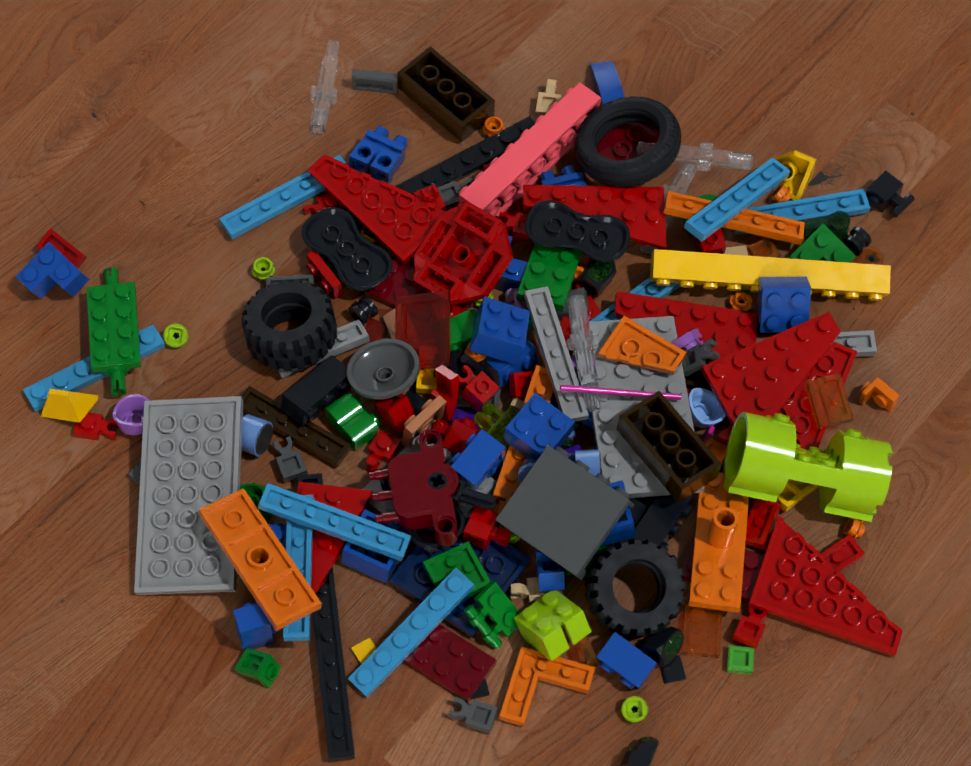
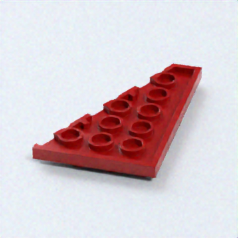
M827 312L702 366L701 371L732 427L741 412L761 416H775V413H779L783 405L804 381L841 331L830 312Z
M836 342L830 345L825 354L819 359L811 372L779 411V414L789 416V420L796 425V443L801 445L800 448L809 450L810 446L819 447L857 351ZM730 425L724 431H721L717 441L728 445L733 427Z
M778 516L748 607L894 657L903 631L895 623L889 621L881 610L878 611L853 583L846 580L840 571L837 572L816 548L804 540V537L799 532L796 533L787 525L783 517Z

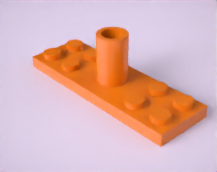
M719 472L716 479L704 486L703 493H698L688 606L739 613L741 608L749 497L728 493L723 487L725 481L724 473Z
M244 488L199 509V516L276 631L321 609V601Z

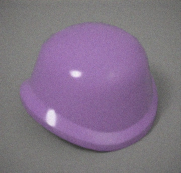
M132 394L125 396L118 401L114 408L113 419L120 430L126 435L134 436L143 433L144 401H150L143 395Z

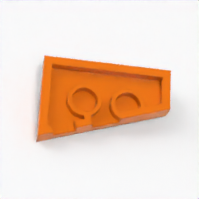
M623 316L599 351L598 358L674 375L686 357L687 352Z

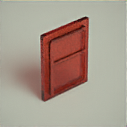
M449 290L395 297V339L404 341L415 349L420 361V370L438 368L441 365L445 367L450 366Z

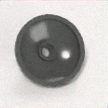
M380 339L364 345L352 356L347 367V377L353 390L361 396L370 399H387L403 393L415 382L420 371V361L417 352L408 343L397 339Z

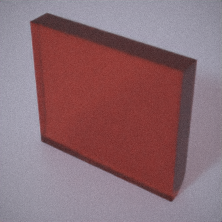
M370 318L365 326L370 342L382 339L388 329L386 324Z

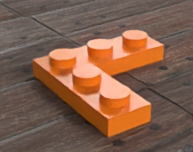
M521 646L499 720L525 726L538 680L588 694L596 667L561 657L550 661L539 651Z

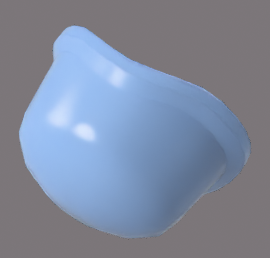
M703 388L691 390L688 399L695 427L707 428L721 422L726 415L713 392Z

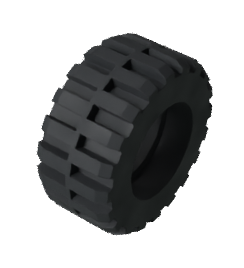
M294 279L292 282L281 280V283L275 284L273 282L268 284L267 288L259 289L256 292V296H252L248 300L242 312L241 323L248 350H250L252 357L258 360L260 364L266 367L270 365L271 369L278 371L280 368L284 369V371H292L294 368H298V370L305 369L306 365L311 364L312 366L318 362L319 358L323 359L329 353L328 349L331 350L335 344L338 331L331 299L325 294L324 290L318 286L315 287L313 283L307 281L302 283L301 280ZM299 319L306 321L300 327L288 331L273 329L278 324L287 320Z
M624 539L606 547L604 551L595 557L596 560L588 569L589 576L585 578V586H587L585 597L590 602L591 607L589 609L591 613L595 614L598 617L597 621L602 626H607L609 631L626 637L650 635L666 628L671 624L670 621L680 613L679 607L684 605L686 598L683 596V591L687 590L686 582L682 580V575H685L683 568L678 567L676 562L679 560L674 554L670 555L667 552L668 548L664 545L659 546L655 544L656 541L651 539ZM641 564L648 568L656 579L657 597L655 602L644 611L633 612L626 610L615 598L613 592L614 576L625 565Z

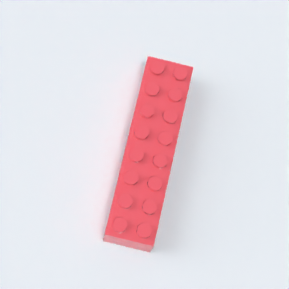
M578 83L574 88L568 89L559 102L553 103L544 116H539L529 130H524L514 144H509L499 158H494L484 172H479L469 186L461 189L458 195L459 204L467 200L499 218L500 212H506L523 196V185H534L541 179L542 172L549 171L575 146V139L580 125L593 110L600 106L601 97L582 83Z

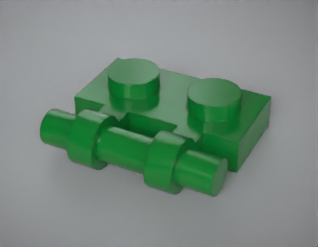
M491 581L474 598L479 607L475 609L473 605H469L465 608L464 612L469 617L468 621L473 627L476 626L480 630L484 641L490 643L494 649H497L502 645V641L498 638V633L501 632L503 636L509 637L518 627L514 617L520 612L498 584ZM486 615L493 622L491 626L484 620Z

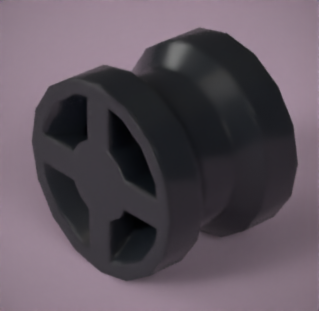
M854 227L850 231V235L845 236L841 242L855 256H859L863 252V248L868 247L872 240L864 229Z
M364 295L357 304H352L348 308L352 318L355 321L359 319L363 326L370 317H375L378 314L376 305L370 298Z

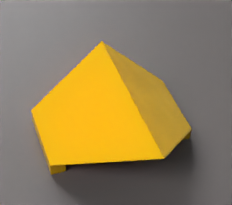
M794 150L777 156L774 159L790 170L789 176L779 183L777 187L781 184L790 187V194L792 195L790 199L799 200L802 198L813 176L817 159Z
M49 389V394L40 417L80 423L98 401L99 395Z

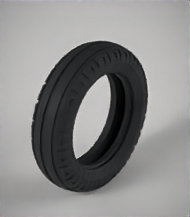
M637 96L618 98L615 101L612 100L603 104V106H599L584 119L577 131L575 153L581 168L595 181L614 187L637 186L657 178L672 165L680 150L681 129L678 120L671 110L656 100ZM624 124H648L660 133L657 143L648 152L633 159L611 160L597 152V146L601 138L610 130Z

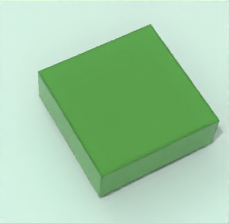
M729 645L727 672L752 675L754 648Z

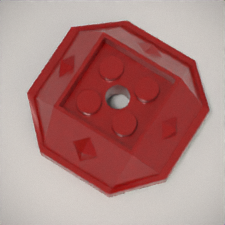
M467 200L459 204L458 207L440 214L414 255V281L452 305L483 299L484 296L488 297L514 258L505 223Z

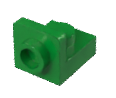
M246 648L234 670L239 675L259 680L264 687L270 688L277 678L281 666L270 654Z

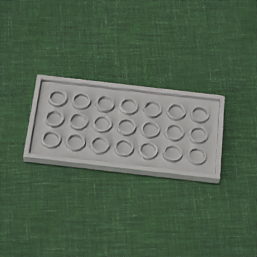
M674 316L631 319L670 343L678 339ZM621 320L578 322L577 329L587 387L681 394V400H667L694 431L682 363L674 375L598 358L599 351ZM588 393L596 449L599 450L601 455V475L607 478L610 483L623 480L626 492L631 495L630 498L671 495L616 430L619 416L646 399V397ZM702 487L695 493H703L704 487Z
M241 396L144 401L134 593L136 595L236 592L237 571L199 516V509L240 490L243 398Z

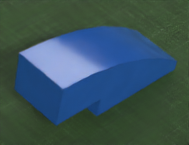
M613 62L590 63L595 93L601 97L600 106L609 101L623 98L622 86Z
M533 547L539 592L565 590L564 568Z

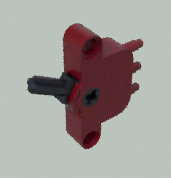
M426 429L419 436L420 452L396 456L390 461L387 469L368 473L369 480L389 478L391 490L372 494V501L393 500L394 512L376 515L375 520L376 523L397 521L398 525L406 530L433 527L437 543L443 547H449L458 540L454 506L459 507L460 502L491 511L495 507L496 498L466 488V481L460 480L456 471L446 464L440 433L435 429ZM444 529L450 530L448 532H442V530Z

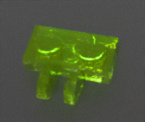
M487 402L482 407L484 413L477 412L474 415V419L482 429L487 430L486 432L507 447L509 444L503 440L504 431L518 412L510 406L502 413L495 405Z

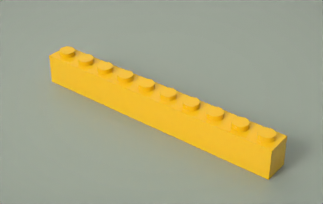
M654 249L651 253L650 282H656L657 286H670V283H679L680 287L683 288L703 285L704 289L711 290L718 289V286L727 287L729 291H741V288H751V292L758 293L759 277L807 276L811 286V295L812 293H821V297L831 298L835 297L836 294L845 295L846 299H859V296H868V300L880 301L882 297L890 294L891 265Z

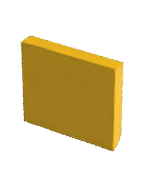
M371 638L351 647L360 664L377 649Z

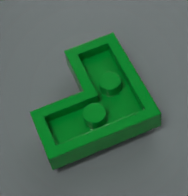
M823 223L789 256L790 259L820 260L823 258L825 261L848 263L856 257Z
M469 541L423 562V567L434 587L439 585L455 568L475 585V588L467 595L468 597L481 592L491 582Z

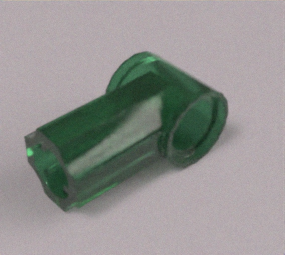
M836 211L830 217L802 220V222H805V240L822 223L840 241L845 236H848L850 217L843 211Z

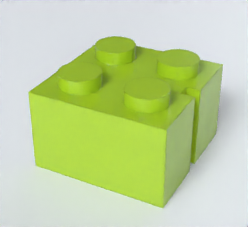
M557 590L546 593L514 617L523 640L550 661H553L570 648L562 631V625H564L569 640L573 645L592 632L583 609Z

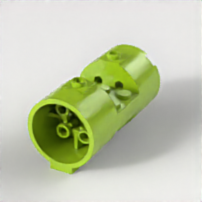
M741 412L738 415L731 430L725 456V481L723 487L728 493L776 502L778 495L784 490L788 479L819 485L820 501L818 506L823 512L872 522L873 515L877 513L875 508L877 505H883L891 481L893 466H889L888 456L892 455V448L888 442L863 437L861 431L847 428L846 432L838 430L834 434L825 453L823 449L812 446L807 450L800 448L801 445L796 443V425L789 420V416L775 413V416H761L747 412Z

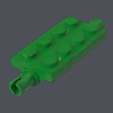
M535 243L518 289L516 300L526 302L524 298L526 290L548 286L555 310L563 312L582 252L567 247H542ZM529 316L528 328L531 329L533 324Z
M109 267L103 270L105 285L87 287L92 373L104 372L108 374L111 380V394L118 396L119 387L120 394L123 396L127 392L125 384L127 372L132 368L141 367L135 281L119 283V270L111 267V275L109 274Z

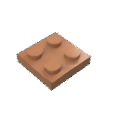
M440 395L434 400L429 399L422 406V412L417 416L412 415L405 422V429L402 433V447L409 448L413 444V440L426 429H433L432 426L436 419H442L447 402Z

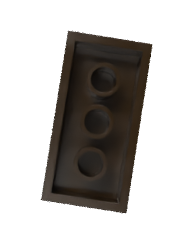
M431 46L398 71V89L461 142L483 126L489 117H494L495 100Z
M660 391L652 394L619 416L616 430L678 503L718 477L722 465L721 462Z

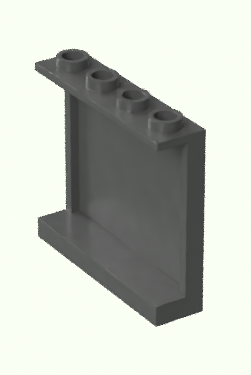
M548 445L498 515L496 521L582 580L587 574V571L584 569L626 508L628 506L633 508L634 504L629 500L631 495L622 488L618 487L614 490L608 486L610 481L599 473L595 477L588 472L590 467L580 460L574 463L568 459L570 454L559 446L554 449Z

